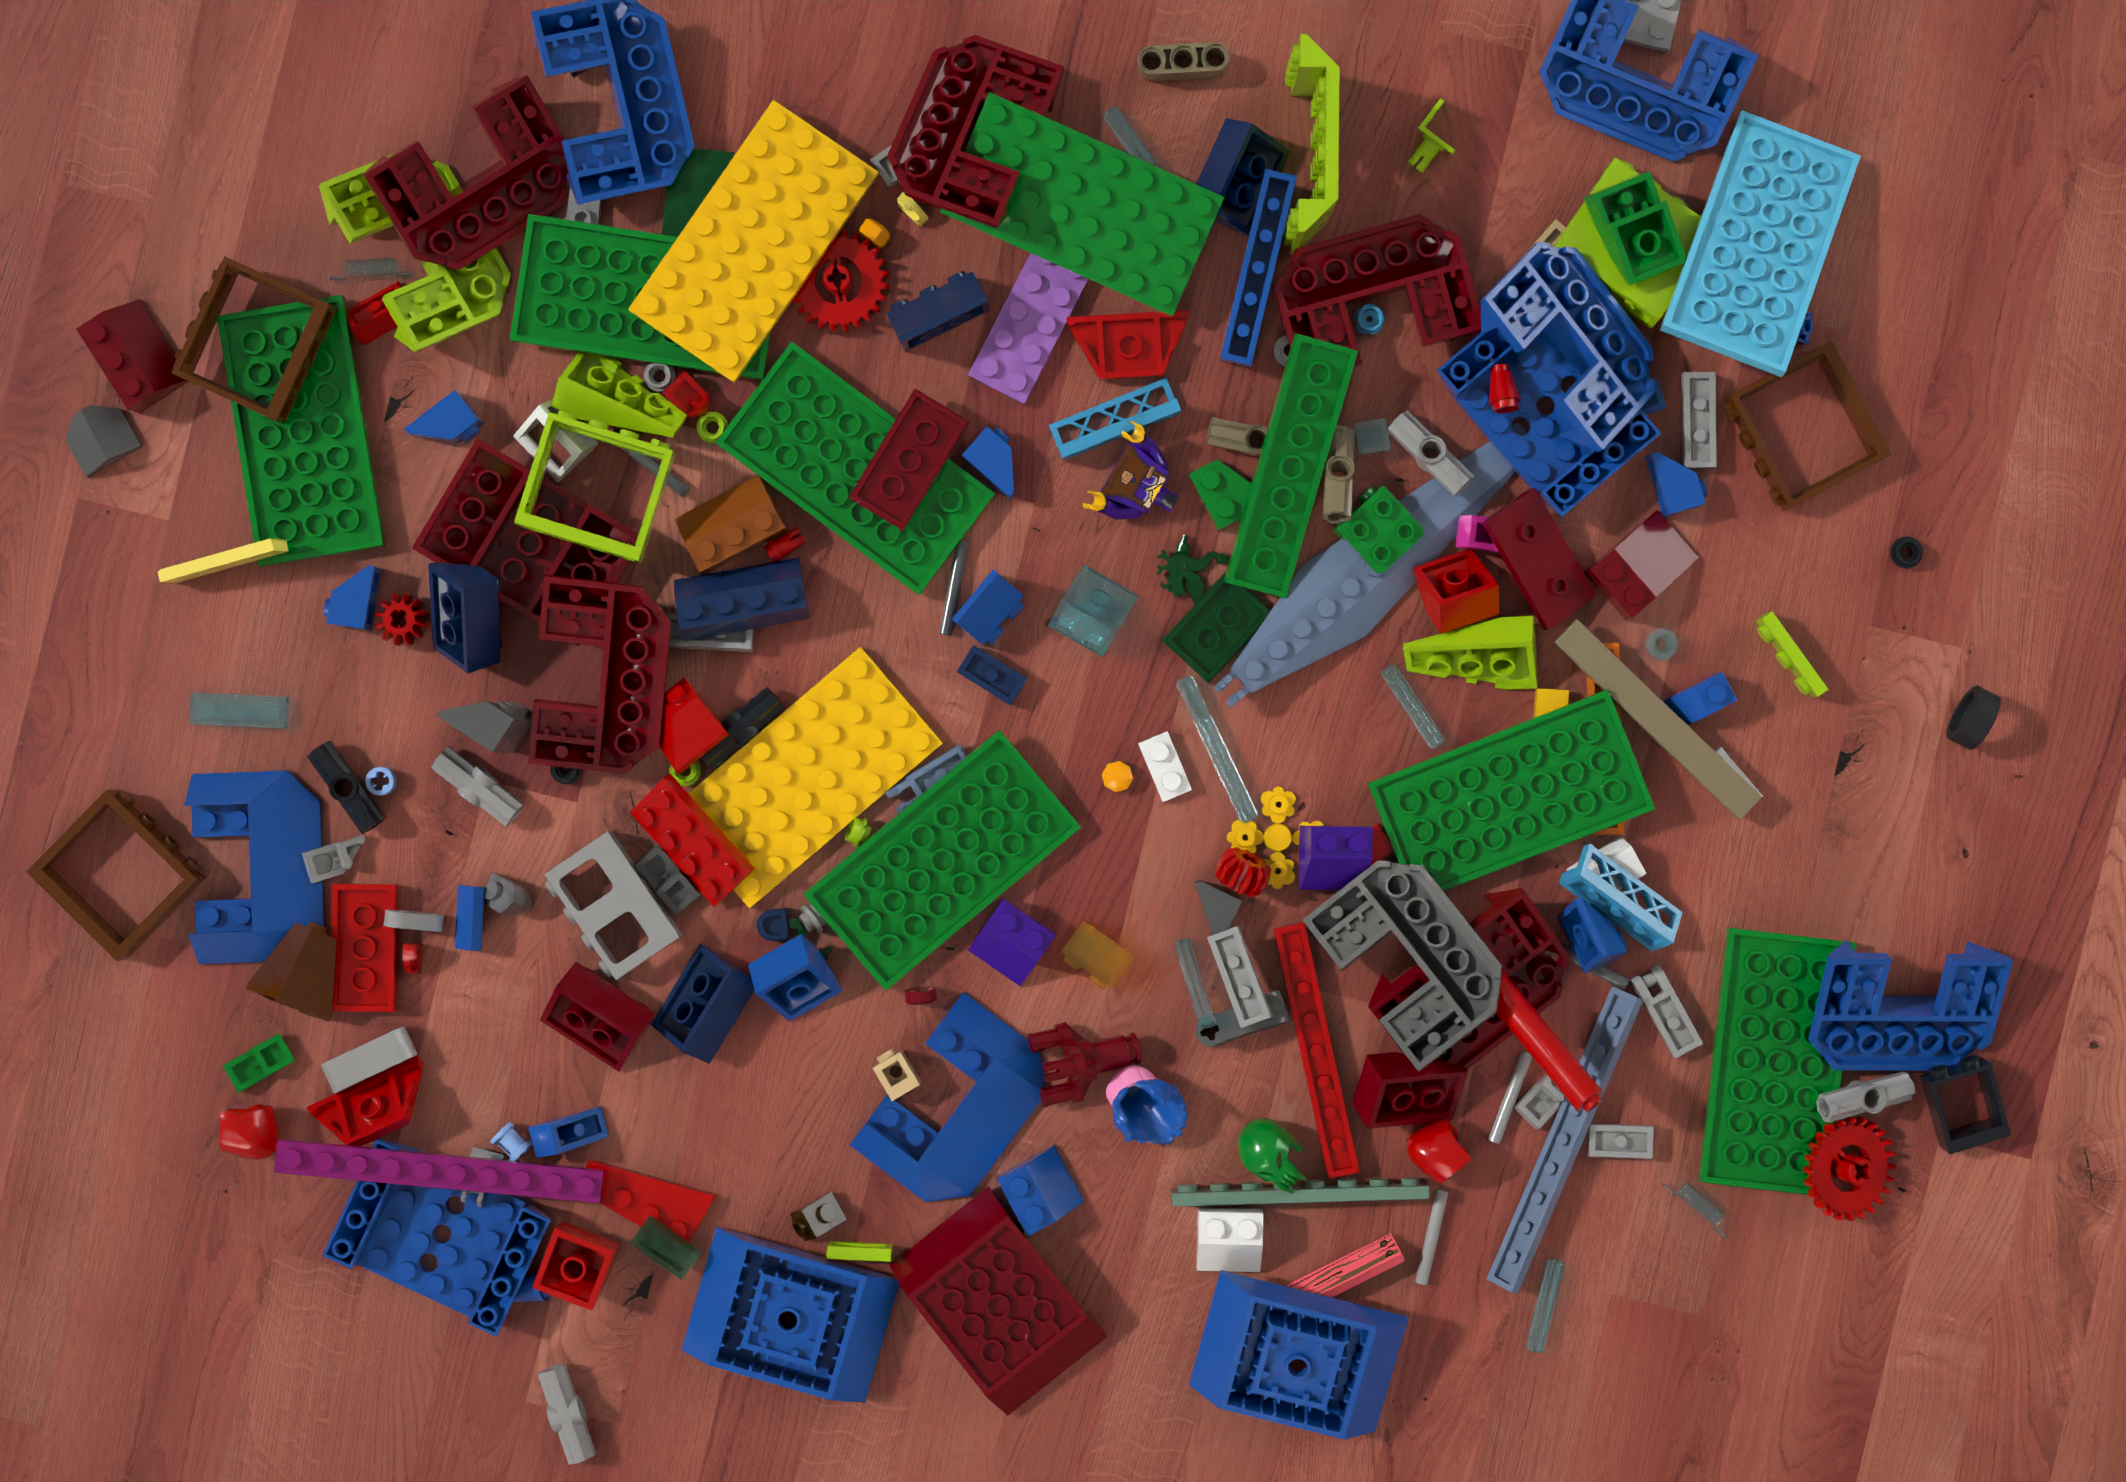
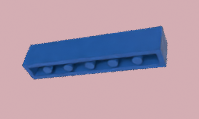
M1265 169L1219 361L1248 368L1252 365L1297 178L1295 175Z

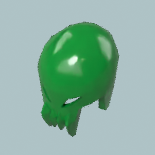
M1256 1118L1245 1124L1238 1137V1155L1247 1170L1265 1182L1270 1181L1281 1190L1291 1194L1294 1193L1291 1188H1293L1292 1183L1297 1184L1296 1179L1307 1181V1178L1287 1158L1289 1147L1297 1152L1303 1149L1301 1144L1275 1120L1269 1118ZM1279 1154L1281 1155L1280 1167L1277 1162V1157Z

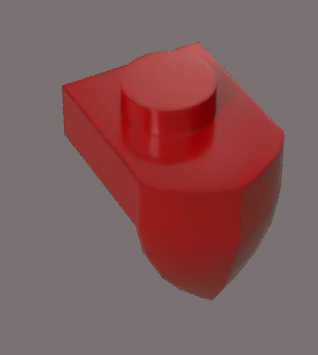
M682 371L661 393L667 400L687 415L686 418L701 417L709 409V394L686 371Z

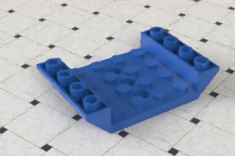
M1497 328L1484 334L1480 333L1436 370L1456 403L1529 488H1536L1543 502L1561 517L1661 434L1640 409L1600 452L1561 436L1560 433L1570 424V421L1556 405V402L1565 394L1561 389V381L1567 377L1577 381L1579 376L1544 330L1524 350L1517 353ZM1508 364L1521 398V401L1518 403L1519 409L1514 412L1496 414L1493 412V407L1489 406L1490 368L1494 365ZM1548 398L1552 401L1554 409L1551 414L1543 415L1538 412L1536 403L1539 399ZM1522 418L1528 422L1529 432L1526 435L1514 433L1512 422L1515 419Z
M379 1138L376 1139L372 1147L422 1152L413 1147ZM357 1180L322 1256L350 1269L359 1265L470 1317L468 1324L497 1337L552 1219L532 1203L516 1195L484 1192V1201L482 1207H479L476 1203L479 1195L477 1193H470L467 1196L464 1210L457 1213L450 1209L448 1202L451 1196L461 1197L463 1190ZM443 1224L450 1228L451 1238L449 1241H440L436 1237L435 1229L438 1225ZM430 1253L436 1256L438 1266L435 1270H427L423 1266L422 1257L424 1254Z

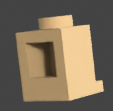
M893 1048L876 1057L879 1063L872 1069L891 1101L921 1084L919 1076L915 1073L903 1050L895 1053ZM897 1065L901 1067L902 1075L899 1077L893 1076L890 1072L892 1066Z

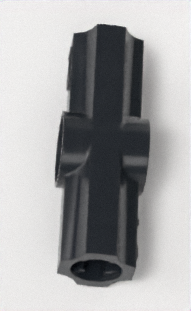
M766 687L743 708H737L721 722L729 735L705 753L701 759L711 769H714L737 748L741 749L761 732L760 729L785 709V706Z
M331 740L311 751L307 756L329 787L330 795L339 801L361 834L374 829L386 819L365 789L362 778L353 772ZM344 779H349L353 785L352 793L348 796H345L340 789Z

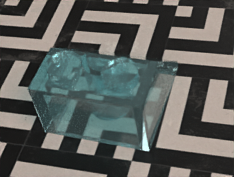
M1083 565L1062 598L1048 626L1103 658L1139 596L1088 566Z

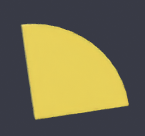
M904 192L897 198L898 206L918 226H922L929 219L920 206L912 198L906 196Z

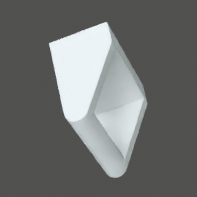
M553 399L538 405L513 436L533 458H535L538 444L528 433L540 422L545 426L549 412L558 415L559 410L552 407ZM559 429L556 439L571 456L561 468L550 458L546 472L557 483L560 482L599 444L596 440Z

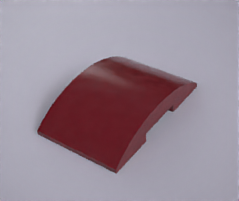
M477 438L412 549L436 563L482 567L497 578L500 587L498 599L539 624L544 575L617 583L629 564V560L522 528L514 523L531 469ZM543 478L532 515L635 546L639 533L548 479Z

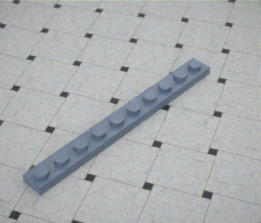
M1613 986L1609 991L1579 1061L1602 1089L1601 1099L1643 1003V999ZM1564 1096V1101L1561 1103L1487 1276L1488 1281L1511 1293L1518 1294L1598 1106L1588 1113L1584 1109L1577 1112Z

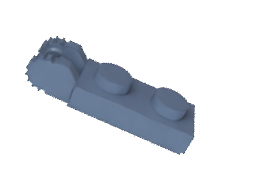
M960 744L905 777V780L885 792L888 798L899 795L909 786L915 792V797L899 804L896 808L897 813L902 811L967 756Z

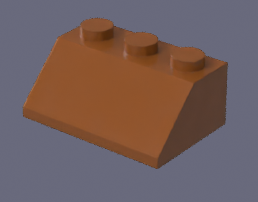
M758 475L675 518L683 541L699 572L703 575L767 543L768 540L788 532L780 513L761 477Z

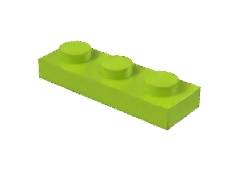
M1771 611L1758 617L1755 620L1759 626L1756 629L1765 643L1769 644L1771 642L1778 653L1775 654V657L1781 666L1786 670L1790 668L1796 677L1794 683L1799 691L1805 696L1808 694L1810 698L1819 697L1828 690L1827 686L1775 614Z

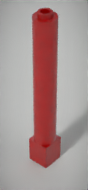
M1502 970L1497 1015L1575 1110L1579 1112L1584 1109L1586 1113L1590 1112L1601 1103L1600 1095L1603 1093L1602 1089Z

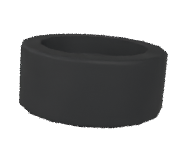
M1978 685L1972 687L1961 699L1949 721L1947 738L1968 750L1975 749L1991 730L2000 710L2001 698Z

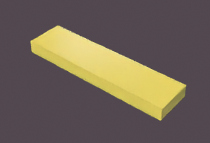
M270 538L163 568L157 572L160 582L178 583L289 552L284 539Z

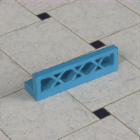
M1164 378L1049 425L1061 458L1065 461L1122 438V430L1128 434L1134 433L1135 427L1130 421H1134L1143 426V428H1147L1181 414V408L1177 398L1175 399L1167 378ZM1163 387L1169 402L1156 407L1146 404L1150 392ZM1145 394L1142 402L1134 399ZM1130 401L1140 406L1137 414L1124 419L1116 415L1120 405L1124 402ZM1116 406L1113 414L1105 411L1109 408ZM1101 413L1111 418L1107 427L1097 431L1087 427L1091 416ZM1086 418L1084 425L1076 423L1077 421ZM1067 425L1081 429L1077 439L1064 444L1057 430Z
M1591 844L1583 846L1577 867L1563 872L1559 884L1578 898L1584 899L1608 920L1649 950L1654 951L1673 944L1683 912ZM1591 859L1597 862L1600 875H1597L1588 868ZM1613 875L1620 879L1624 892H1620L1615 888L1612 879ZM1635 893L1643 896L1647 909L1639 906ZM1660 909L1670 916L1667 926L1662 923L1658 912Z

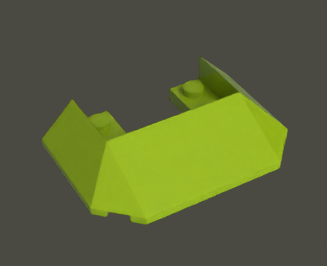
M378 160L322 182L319 185L329 225L338 223L350 244L394 226L363 176ZM439 161L432 162L449 191L459 186L458 181L447 164ZM496 248L461 270L420 261L428 275L427 277L389 292L382 298L398 326L394 337L416 353L499 316L511 273Z

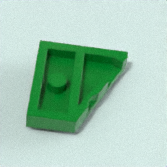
M1218 459L1188 475L1218 531L1242 519L1251 488L1249 481Z

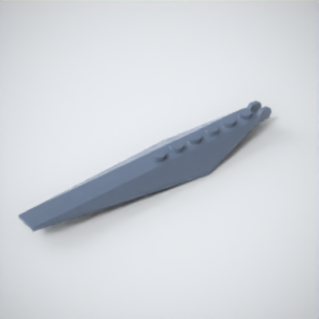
M1519 423L1512 426L1515 434H1527ZM1490 441L1460 460L1475 476L1474 480L1460 495L1453 497L1433 478L1398 501L1424 529V535L1385 572L1376 573L1345 539L1339 540L1302 565L1291 581L1287 598H1279L1231 667V672L1213 687L1218 693L1224 690L1235 677L1241 682L1244 687L1232 694L1226 702L1230 708L1248 692L1251 694L1368 635L1416 582L1413 567L1436 560L1457 537L1459 516L1477 515L1515 473V470Z

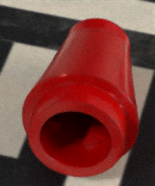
M1498 364L1490 368L1489 406L1493 407V412L1496 414H1506L1518 410V403L1521 401L1509 365Z

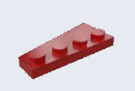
M593 1159L589 1160L585 1167L604 1169L600 1204L683 1252L686 1250L717 1195L695 1190L682 1184L663 1181L650 1175L646 1176L635 1173L631 1170Z

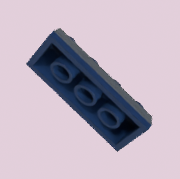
M799 557L783 560L782 562L776 561L775 563L770 562L674 580V597L679 630L684 641L810 619Z

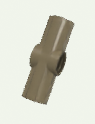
M1212 417L1207 431L1206 445L1243 452L1249 456H1260L1262 447L1260 449L1253 448L1249 444L1248 437L1250 433L1256 432L1260 434L1264 442L1267 428L1262 425L1253 426Z
M1336 426L1325 464L1323 519L1333 524H1342L1351 520L1352 486L1355 471V430L1350 429L1348 426ZM1341 472L1345 477H1337L1333 473Z

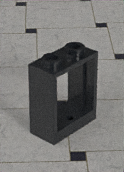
M1978 1055L1963 1057L1959 1060L1960 1063L1951 1066L1937 1065L1931 1067L1928 1073L1920 1075L1939 1147L1948 1154H1954L2011 1136L1992 1064ZM1977 1073L1989 1118L1948 1131L1936 1086Z

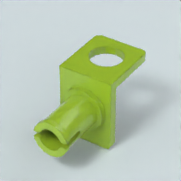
M1441 98L1418 127V130L1424 134L1422 136L1424 140L1410 159L1407 160L1414 167L1418 160L1423 157L1416 167L1422 174L1439 151L1443 152L1445 150L1451 156L1455 152L1451 146L1426 128L1444 104V100Z

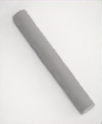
M1523 1050L1520 1052L1490 1132L1489 1141L1497 1144L1501 1143L1532 1059L1528 1052Z
M1436 1189L1416 1275L1415 1283L1421 1285H1428L1449 1192L1442 1189Z

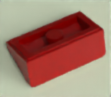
M399 281L347 309L349 326L362 345H366L398 327L382 298L385 294L401 288L402 285Z

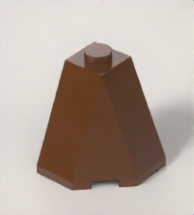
M309 922L308 926L295 923L248 982L246 989L281 1005L299 1010V1012L329 1022L332 1016L337 940L326 935L327 928L319 924Z

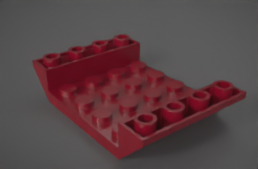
M988 1186L889 1264L906 1296L984 1395L1008 1416L1107 1338L1108 1335L1089 1311L1085 1312L1008 1215L1009 1210L991 1187Z

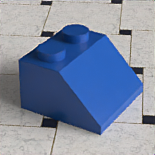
M992 570L952 620L981 645L985 646L987 642L993 645L1004 632L1000 626L1008 617L1014 620L1024 608V605L1021 603L1024 596L995 570Z
M802 934L748 964L755 994L789 1022L842 992L839 982L818 948Z
M1055 1145L998 1174L997 1180L1027 1237L1056 1222L1084 1202Z

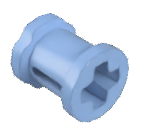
M511 1122L506 1124L490 1142L493 1145L497 1144L510 1157L509 1161H517L530 1149L533 1143L530 1140L525 1141L513 1129L514 1125Z

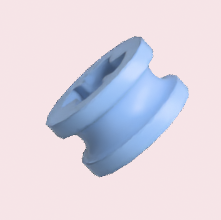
M373 768L366 775V787L374 795H388L397 786V776L389 768ZM380 772L385 773L384 778H389V784L383 785L382 790L378 789L379 785H374V778L380 777Z

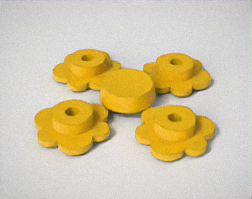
M1279 786L1275 787L1272 792L1266 791L1261 795V803L1264 805L1262 807V814L1270 816L1271 820L1276 823L1266 829L1264 836L1261 831L1256 830L1257 825L1255 822L1248 821L1245 823L1242 820L1234 821L1231 825L1232 832H1229L1226 836L1227 841L1232 843L1231 848L1247 849L1252 854L1256 851V845L1261 844L1264 839L1267 848L1275 852L1270 856V860L1264 859L1267 862L1266 864L1272 869L1268 884H1272L1274 889H1280L1283 884L1289 885L1295 880V874L1292 871L1294 867L1293 861L1290 859L1285 860V856L1280 852L1286 850L1292 841L1295 845L1299 846L1300 825L1324 826L1320 821H1313L1310 824L1302 822L1299 825V830L1295 831L1292 835L1287 826L1277 824L1282 823L1286 816L1290 817L1294 814L1293 805L1296 801V797L1292 792H1284L1283 788ZM1277 802L1281 803V806L1279 808L1276 807ZM1244 834L1248 836L1247 840L1245 841L1242 839V836ZM1276 868L1280 869L1279 874L1275 873Z

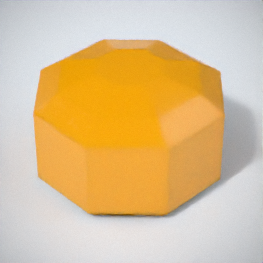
M866 219L859 228L860 234L865 238H870L871 242L879 248H884L891 239L887 228L876 220Z
M1121 761L1107 764L1102 773L1105 787L1114 792L1128 789L1133 780L1130 766Z

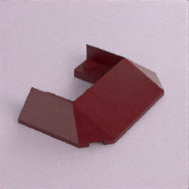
M977 35L963 39V43L950 48L944 46L934 50L887 155V159L905 195L998 228L1007 218L1008 204L1019 180L1020 172L966 153L967 144L989 92L1043 116H1046L1048 111L1052 112L1063 76L1064 66Z
M528 75L491 89L493 94L470 107L501 160L453 190L449 191L419 141H414L390 157L382 156L363 174L414 259L461 270L526 229L528 214L547 216L566 204L569 193L567 191L569 185L567 175L569 172L561 143L565 139Z
M1421 214L1296 248L1274 287L1290 348L1294 335L1297 333L1358 351L1346 306L1405 289L1422 348L1448 340L1453 342L1481 331V311L1460 236L1432 223L1430 219ZM1359 351L1354 367L1362 364Z
M544 575L539 639L602 646L603 656L598 706L535 699L533 701L528 764L625 774L644 757L659 748L672 621L643 586Z
M1522 888L1485 894L1484 897L1491 907L1469 924L1503 966L1502 970L1540 1014L1561 997L1563 989L1561 979L1564 968H1568L1570 955ZM1417 964L1392 984L1381 974L1368 1007L1379 1021L1429 982V979ZM1495 1013L1435 1061L1463 1066L1469 1069L1513 1035V1033Z

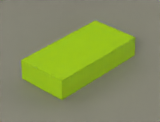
M830 1241L827 1245V1259L891 1262L893 1257V1244Z

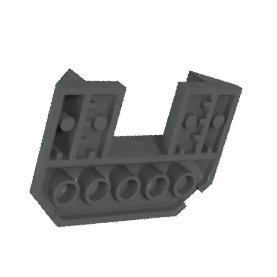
M1378 860L1302 919L1342 971L1393 932L1428 976L1429 982L1379 1020L1419 1072L1497 1012L1503 966L1423 865H1407Z

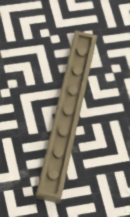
M1575 619L1553 642L1603 691L1608 689L1612 700L1737 820H1741L1762 798L1755 789L1579 620Z

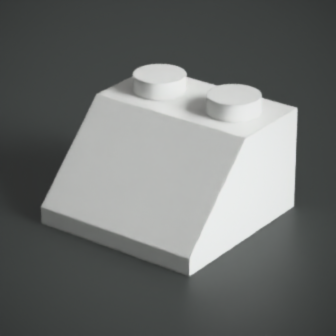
M1198 1206L1196 1270L1260 1272L1263 1248L1262 1208Z

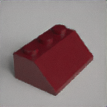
M140 299L102 311L76 328L128 410L140 414L189 382L171 373L177 359L174 357L176 353Z
M575 962L555 987L540 1021L620 1072L646 1033L656 1013L648 1009L643 1003L637 1002L622 992L617 986L611 985L596 975L591 969Z

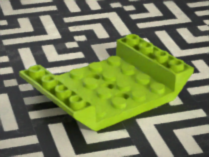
M1300 34L1298 44L1292 45V52H1290V60H1288V67H1286L1285 86L1291 87V97H1313L1311 99L1310 118L1315 119L1313 131L1310 133V151H1315V156H1313L1312 163H1310V182H1315L1310 199H1298L1296 207L1291 208L1284 228V245L1289 246V254L1293 255L1296 248L1305 246L1328 223L1338 201L1340 67L1308 34Z

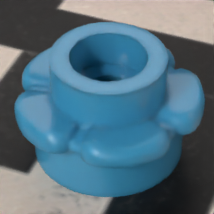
M1371 303L1357 309L1354 314L1357 330L1362 334L1370 333L1374 335L1379 333L1383 328L1382 323L1385 322L1383 310ZM1367 317H1372V322H1367Z

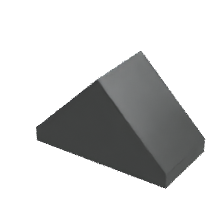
M1201 880L1194 882L1212 935L1228 930L1242 901Z

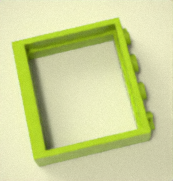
M559 410L558 415L549 412L514 523L522 528L641 564L675 458L674 451L669 449L670 444L663 443L657 439H651L650 443L638 440L639 434L621 429L620 433H615L607 430V424L590 419L589 424L577 421V415ZM559 429L662 460L635 546L532 515Z

